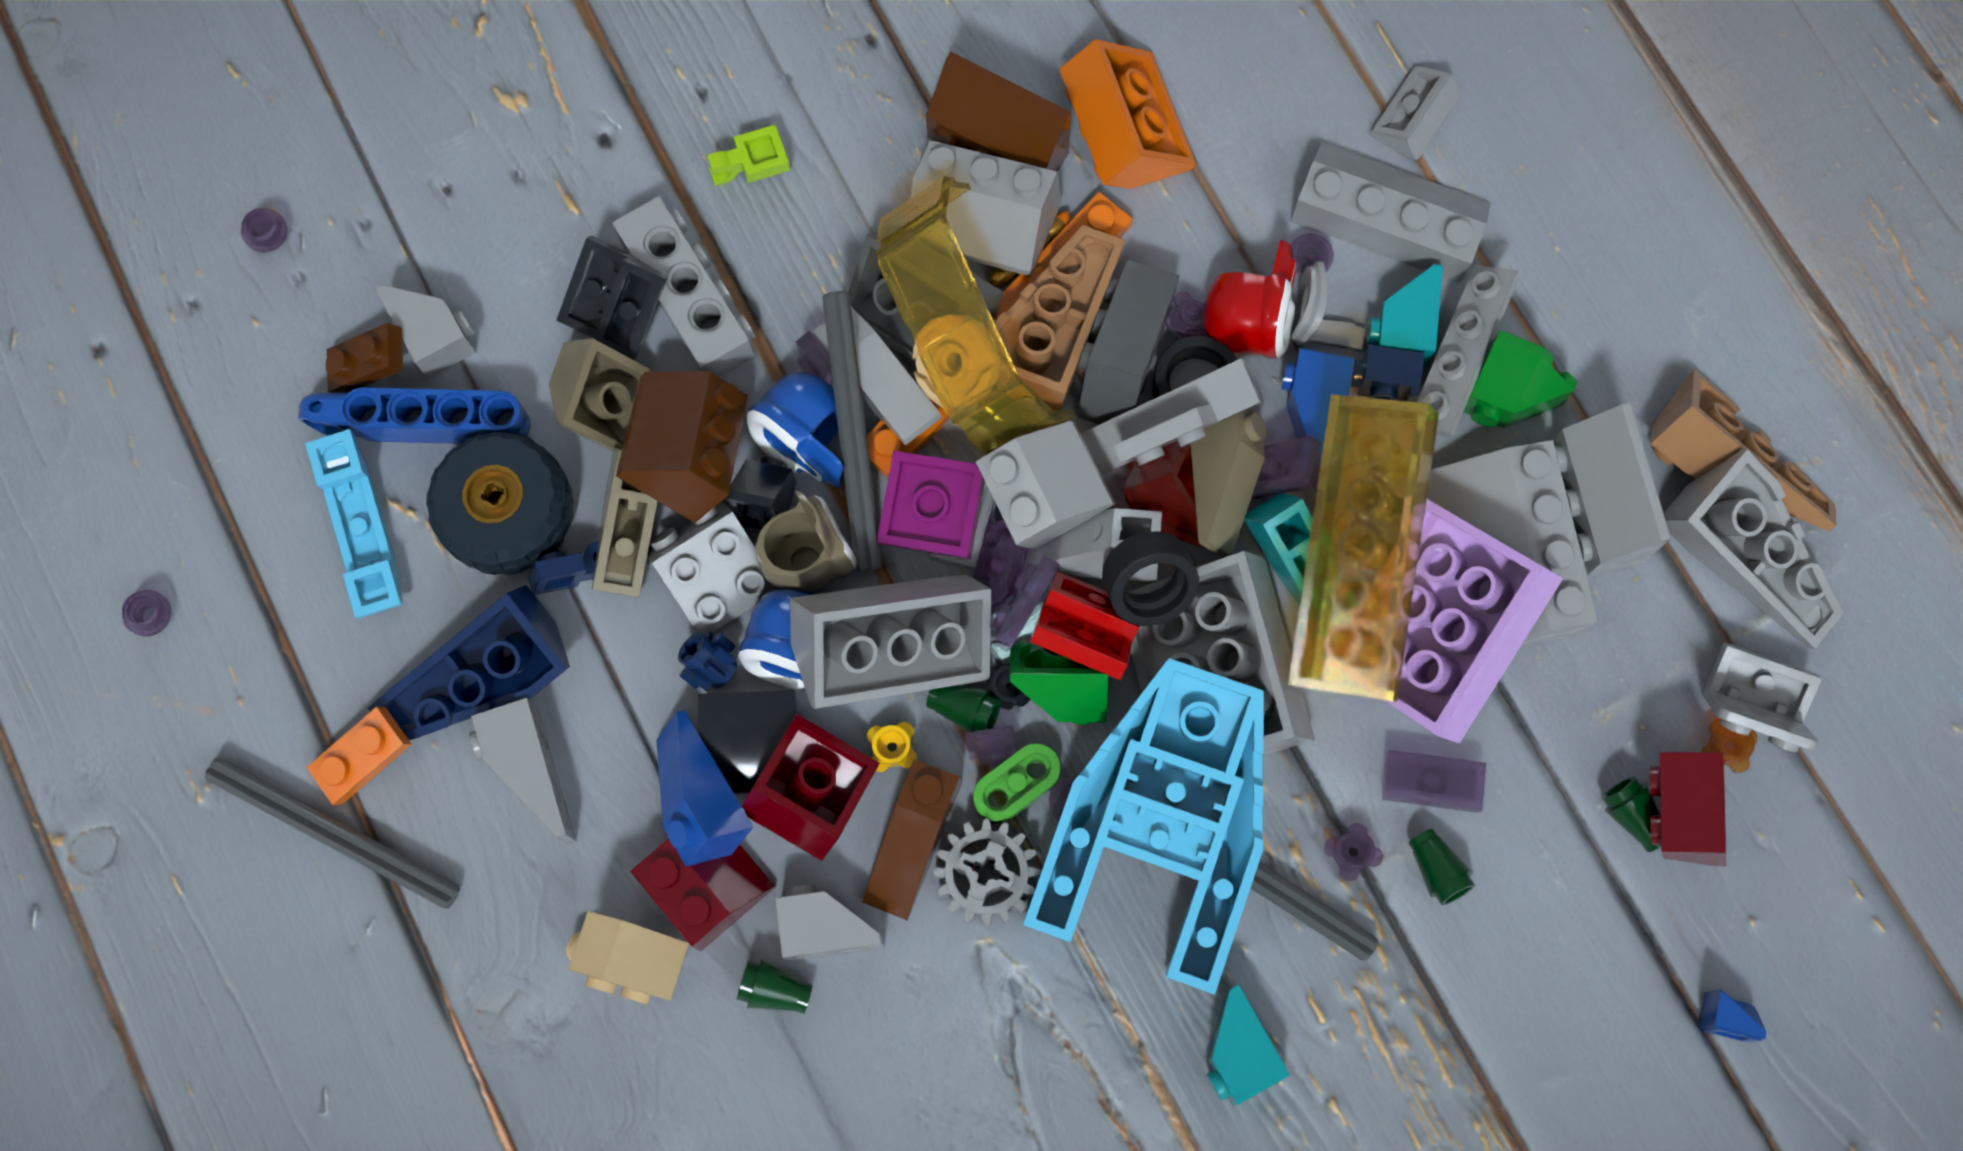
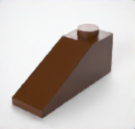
M914 759L895 805L862 903L908 921L960 791L961 781L959 776Z

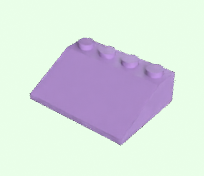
M1425 498L1325 662L1436 736L1460 744L1563 578Z

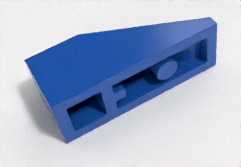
M1299 348L1294 364L1286 362L1281 390L1289 391L1286 408L1316 500L1327 503L1334 486L1355 358Z
M685 710L677 711L656 742L663 828L671 844L675 847L687 867L732 855L754 827Z

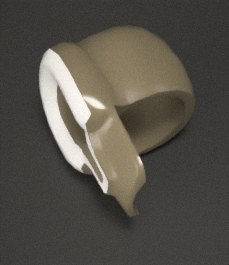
M797 490L795 493L799 502L796 507L773 517L764 525L759 533L755 544L756 559L766 580L776 588H790L813 593L821 589L836 576H849L856 570L857 560L825 500L817 495L807 497Z

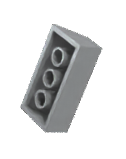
M1321 142L1290 222L1425 271L1434 264L1443 265L1442 277L1461 283L1475 257L1487 224L1491 203Z
M966 574L790 598L791 647L810 705L814 709L990 680L991 588Z

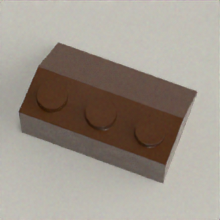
M950 52L944 63L926 114L927 136L932 141L1058 172L1069 154L1071 112Z
M711 371L645 372L639 379L616 476L696 523L729 495L748 395Z

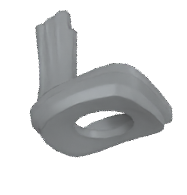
M1315 261L1312 266L1305 268L1299 279V315L1290 339L1294 340L1297 346L1301 347L1306 342H1320L1361 351L1367 337V328L1355 326L1352 322L1322 319L1328 298L1327 277L1324 262Z

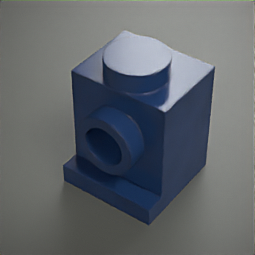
M1368 345L1363 359L1354 361L1351 387L1358 388V396L1369 397L1370 401L1377 404L1389 405L1397 401L1403 402L1402 411L1411 412L1420 395L1425 353Z

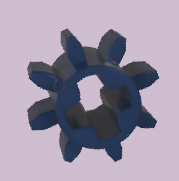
M708 630L705 635L702 633L691 635L683 643L678 653L679 662L685 666L679 676L695 689L700 686L705 691H708L711 686L713 688L724 686L733 677L737 668L736 658L730 654L736 645L720 632L715 635Z

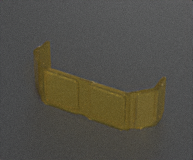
M943 176L880 219L877 235L880 247L875 254L878 258V266L901 317L909 327L916 342L918 354L944 412L949 415L952 424L962 429L966 433L968 440L984 455H987L1016 437L1065 423L1074 417L1075 413L1073 409L1053 411L1019 378L946 218L948 204L971 188L969 183L958 182L953 177Z

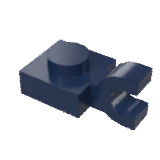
M598 541L591 543L586 548L583 556L582 553L566 556L565 552L557 551L543 555L538 561H535L528 576V582L533 594L539 595L578 587L582 581L593 580L595 568L593 557H596Z

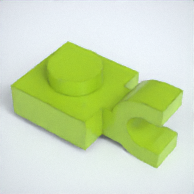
M776 124L733 136L735 149L707 154V160L710 165L709 172L714 186L730 182L741 172H744L747 183L790 171L789 160Z

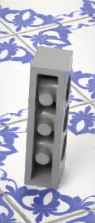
M660 196L612 222L627 253L667 277L658 303L700 371H711L720 377L755 357L749 341L756 337L743 314L734 317L727 305L733 302L727 288L720 278L712 281L705 269L711 266L698 242L690 246L683 233L689 230L676 207L668 210ZM664 247L675 248L668 256H656L657 252ZM686 282L697 283V286L688 293L677 292L679 287ZM714 317L720 319L719 323L712 329L699 328L700 324L707 318Z

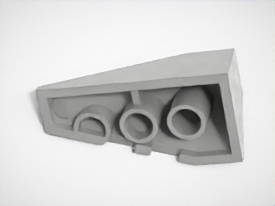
M1748 449L1740 450L1683 489L1663 513L1668 531L1690 554L1810 649H1815L1843 616L1844 612L1820 564L1813 563L1801 539L1805 536V533L1799 522H1793L1782 500L1786 495L1779 481Z

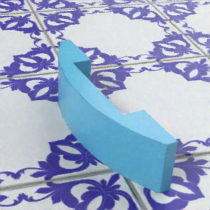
M348 429L305 443L317 487L324 492L346 573L342 575L354 617L361 619L403 605L397 566L386 523L369 471L353 431Z

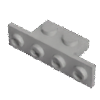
M1474 265L1407 423L1409 429L1453 437L1519 280L1520 274L1517 270Z
M1240 358L1081 433V436L1100 474L1103 475L1134 460H1137L1138 465L1142 466L1165 455L1162 447L1178 441L1180 447L1194 443L1207 436L1204 428L1263 401L1244 358Z

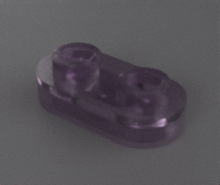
M1004 519L993 523L985 532L973 574V579L991 588V614H1000L1006 611L1015 601L1029 549L1016 545Z

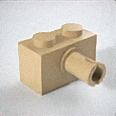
M587 911L581 931L574 933L566 945V956L571 961L568 970L588 976L585 986L610 994H614L617 985L622 986L620 997L648 1005L651 995L671 1001L689 943L620 919Z

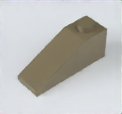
M1249 408L1204 428L1207 436L1191 443L1199 544L1222 558L1233 555L1265 459L1263 439L1266 437V427L1261 416Z
M614 447L604 497L592 590L640 597L658 501L616 476L623 448Z

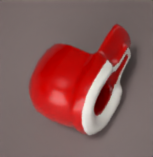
M1280 240L1272 275L1261 276L1244 272L1223 273L1215 278L1208 290L1204 304V329L1209 337L1226 345L1233 354L1262 355L1268 359H1278L1288 348L1295 317L1292 291L1297 265L1295 259H1293L1292 247L1287 241Z

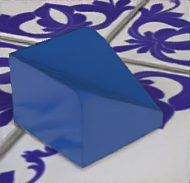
M1722 990L1705 992L1699 1022L1701 1031L1745 1043L1758 1042L1766 1038V1029L1757 1009L1753 1005L1733 1000Z

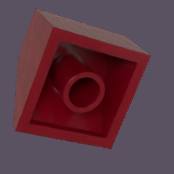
M796 714L741 806L749 819L822 861L842 834L880 763Z
M1660 752V766H1650L1651 796H1660L1661 815H1651V844L1661 845L1663 859L1711 866H1727L1723 752Z
M668 838L630 871L691 947L699 951L704 950L776 888L741 845L737 847L732 855L686 867Z

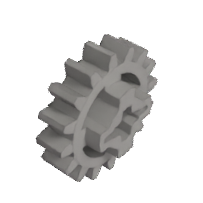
M989 819L983 820L982 829L977 832L974 831L969 822L965 823V837L959 839L956 835L950 833L947 838L953 848L950 852L938 850L936 854L942 862L946 863L944 868L933 870L934 878L946 881V884L937 890L939 898L948 896L953 898L947 908L951 914L961 908L965 910V924L970 925L977 915L982 916L984 927L990 928L992 916L999 915L1001 921L1006 925L1010 923L1008 911L1014 908L1023 914L1026 911V907L1021 900L1022 896L1033 897L1035 888L1027 883L1028 879L1040 877V869L1028 867L1027 863L1036 857L1035 849L1022 851L1021 846L1026 836L1020 833L1013 839L1008 837L1009 824L1006 822L1000 826L998 832L991 831ZM988 842L985 850L974 855L963 852L976 843ZM1006 849L1015 856L1019 865L1020 876L1007 870L1003 861ZM988 862L994 863L995 873L1001 876V879H989L986 885L979 884L978 873L973 871L972 868H985ZM954 871L968 879L970 889L966 899L960 894L955 885ZM1001 891L1012 894L1008 899L999 904L984 906L989 896Z

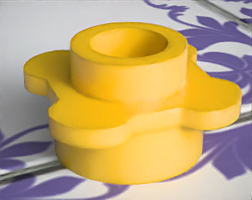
M899 722L896 726L888 725L884 727L875 725L868 731L867 739L872 744L873 749L872 759L880 763L876 769L877 772L883 773L889 767L895 766L910 769L914 759H918L916 752L912 750L911 738L914 735V729L909 723ZM890 743H895L897 745L895 751L888 750V745Z

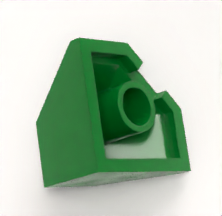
M1499 330L1491 344L1463 413L1470 415L1471 419L1480 425L1506 428L1563 406L1574 392L1578 381L1569 372H1561L1559 374L1551 366L1554 356L1545 347Z
M1025 640L1010 647V682L1057 722H1072L1077 725L1107 723V674L1036 644L1030 645Z

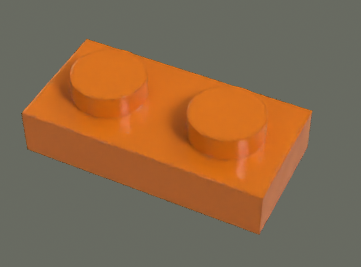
M375 707L306 768L331 804L343 805L409 748L412 743L386 707Z

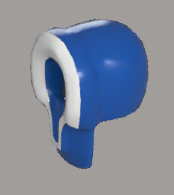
M796 372L787 374L779 379L765 393L762 399L752 405L747 412L746 419L749 433L755 444L765 455L785 462L788 465L787 468H791L793 473L806 471L819 482L825 481L839 489L843 486L839 481L844 466L826 448L828 443L838 433L833 386L810 373Z
M779 588L761 597L750 616L745 638L739 648V660L748 672L761 680L787 689L800 690L804 688V683L791 647L790 598L813 594L796 589Z

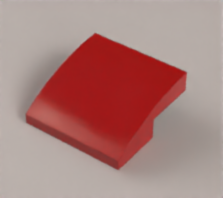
M1056 570L1041 607L1030 642L1121 680L1128 665L1132 642L1140 625L1128 623L1118 616L1106 591Z

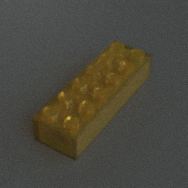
M1331 394L1289 686L1392 702L1398 701L1439 413L1429 403Z

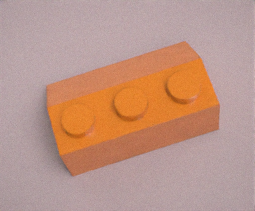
M1095 39L1059 68L1065 84L1066 96L1073 105L1080 124V133L1087 142L1094 160V170L1103 185L1133 189L1190 171L1197 166L1151 51Z

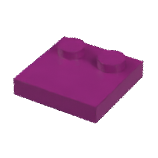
M893 451L876 543L971 560L985 480L977 464Z

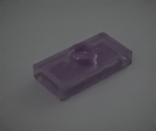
M1388 750L1386 752L1382 800L1480 813L1483 811L1486 763Z

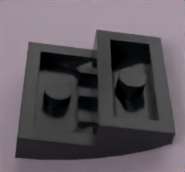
M591 235L584 242L556 321L593 337V339L635 361L667 277L627 252Z
M794 690L698 694L699 735L734 794H748L797 714L796 693Z

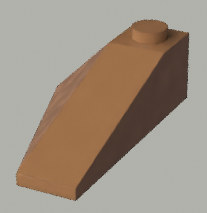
M1082 225L1050 260L1049 266L1039 277L1023 289L1020 297L1006 313L1002 312L993 322L990 331L997 340L1001 354V372L997 385L1016 402L1060 417L1079 368L1083 349L1091 336L1097 313L1103 304L1110 280L1126 240Z
M1695 369L1690 372L1652 424L1650 444L1655 455L1665 464L1670 466L1675 464L1686 474L1699 478L1740 450L1748 449L1779 481L1786 495L1782 500L1790 516L1827 531H1831L1837 526L1835 504L1794 463L1787 461L1782 465L1778 461V454L1770 444L1772 440L1762 430H1759L1757 433L1750 432L1735 415L1741 409L1728 396Z

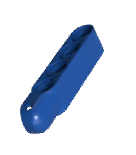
M357 388L349 393H311L303 397L299 404L298 419L324 435L329 436L351 429L355 437H362L372 442L462 444L467 441L466 439L492 432H507L527 436L531 427L528 414L515 396L509 392L493 390ZM376 408L375 414L371 419L360 422L365 411ZM422 409L421 415L417 420L405 423L410 412ZM468 410L467 416L463 421L451 424L452 417L457 412ZM508 411L514 412L513 418L508 423L496 425L497 419L501 414Z

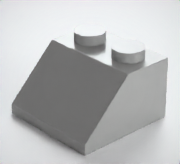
M1068 421L1016 437L975 461L1018 546L1036 550L1115 505L1074 421Z

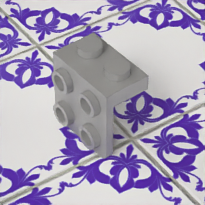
M724 502L715 506L696 523L690 522L678 531L675 528L667 529L650 542L652 547L648 549L647 554L649 560L697 633L705 635L708 630L712 633L754 607L765 594L777 589L762 574L756 559L753 543L734 513Z
M1724 642L1702 693L1712 708L1711 712L1722 718L1720 725L1743 735H1749L1751 729L1769 735L1768 741L1771 744L1791 752H1797L1800 746L1809 750L1815 749L1818 740L1803 722L1822 678L1816 673Z

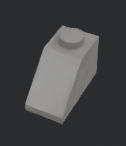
M383 284L375 288L393 324L402 327V340L415 364L427 378L476 353L468 339L475 332L462 310L453 313L445 300Z
M816 885L787 888V896L775 898L782 958L786 961L884 948L883 937L880 933L825 891L816 892Z

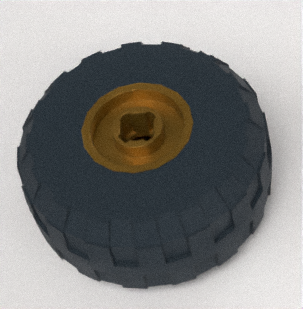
M507 432L476 435L466 439L467 441L456 448L454 447L445 455L440 465L436 467L431 477L426 498V506L429 513L428 519L432 530L443 547L454 558L469 568L472 567L482 573L491 575L522 573V571L532 568L535 561H538L543 555L557 550L564 541L573 518L572 504L574 501L572 489L565 472L557 460L543 446L538 445L531 438Z

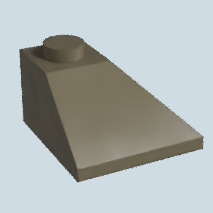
M593 338L564 342L549 382L557 424L612 452L614 447L623 448L640 376L645 372L655 371Z

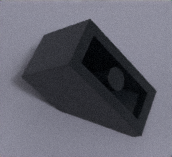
M762 457L760 462L749 459L745 460L731 483L729 495L726 497L732 512L742 526L762 530L764 525L773 517L790 510L797 482L792 469L787 468L788 465L785 462L770 457Z

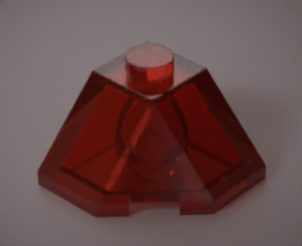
M1178 441L1162 447L1165 453L1163 457L1139 466L1138 462L1135 463L1122 491L1130 509L1162 512L1161 532L1174 535L1177 539L1207 549L1199 544L1191 444L1180 447Z

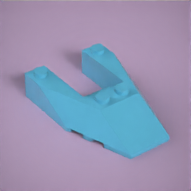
M1169 658L1083 771L1073 781L1023 925L1071 942L1104 847L1197 880L1165 976L1215 995L1263 853L1264 691Z

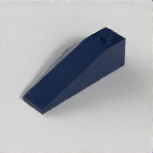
M527 585L507 592L367 709L371 712L375 707H386L410 741L470 719L473 715L524 698L529 699L570 667L556 621Z

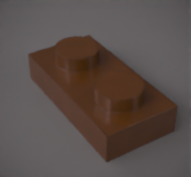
M385 323L328 348L326 359L328 392L349 393L354 389L363 388L403 371L402 327Z

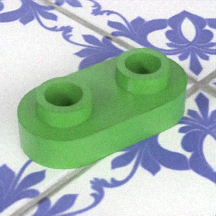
M1029 744L1021 748L977 783L973 793V800L978 814L983 819H989L991 823H1004L1013 819L1056 785L1060 776L1058 756L1051 748L1043 744ZM1030 764H1042L1045 768V774L1037 779L1030 777L1027 773V768ZM996 791L1004 793L1007 797L1006 804L999 808L993 807L988 801L989 796Z

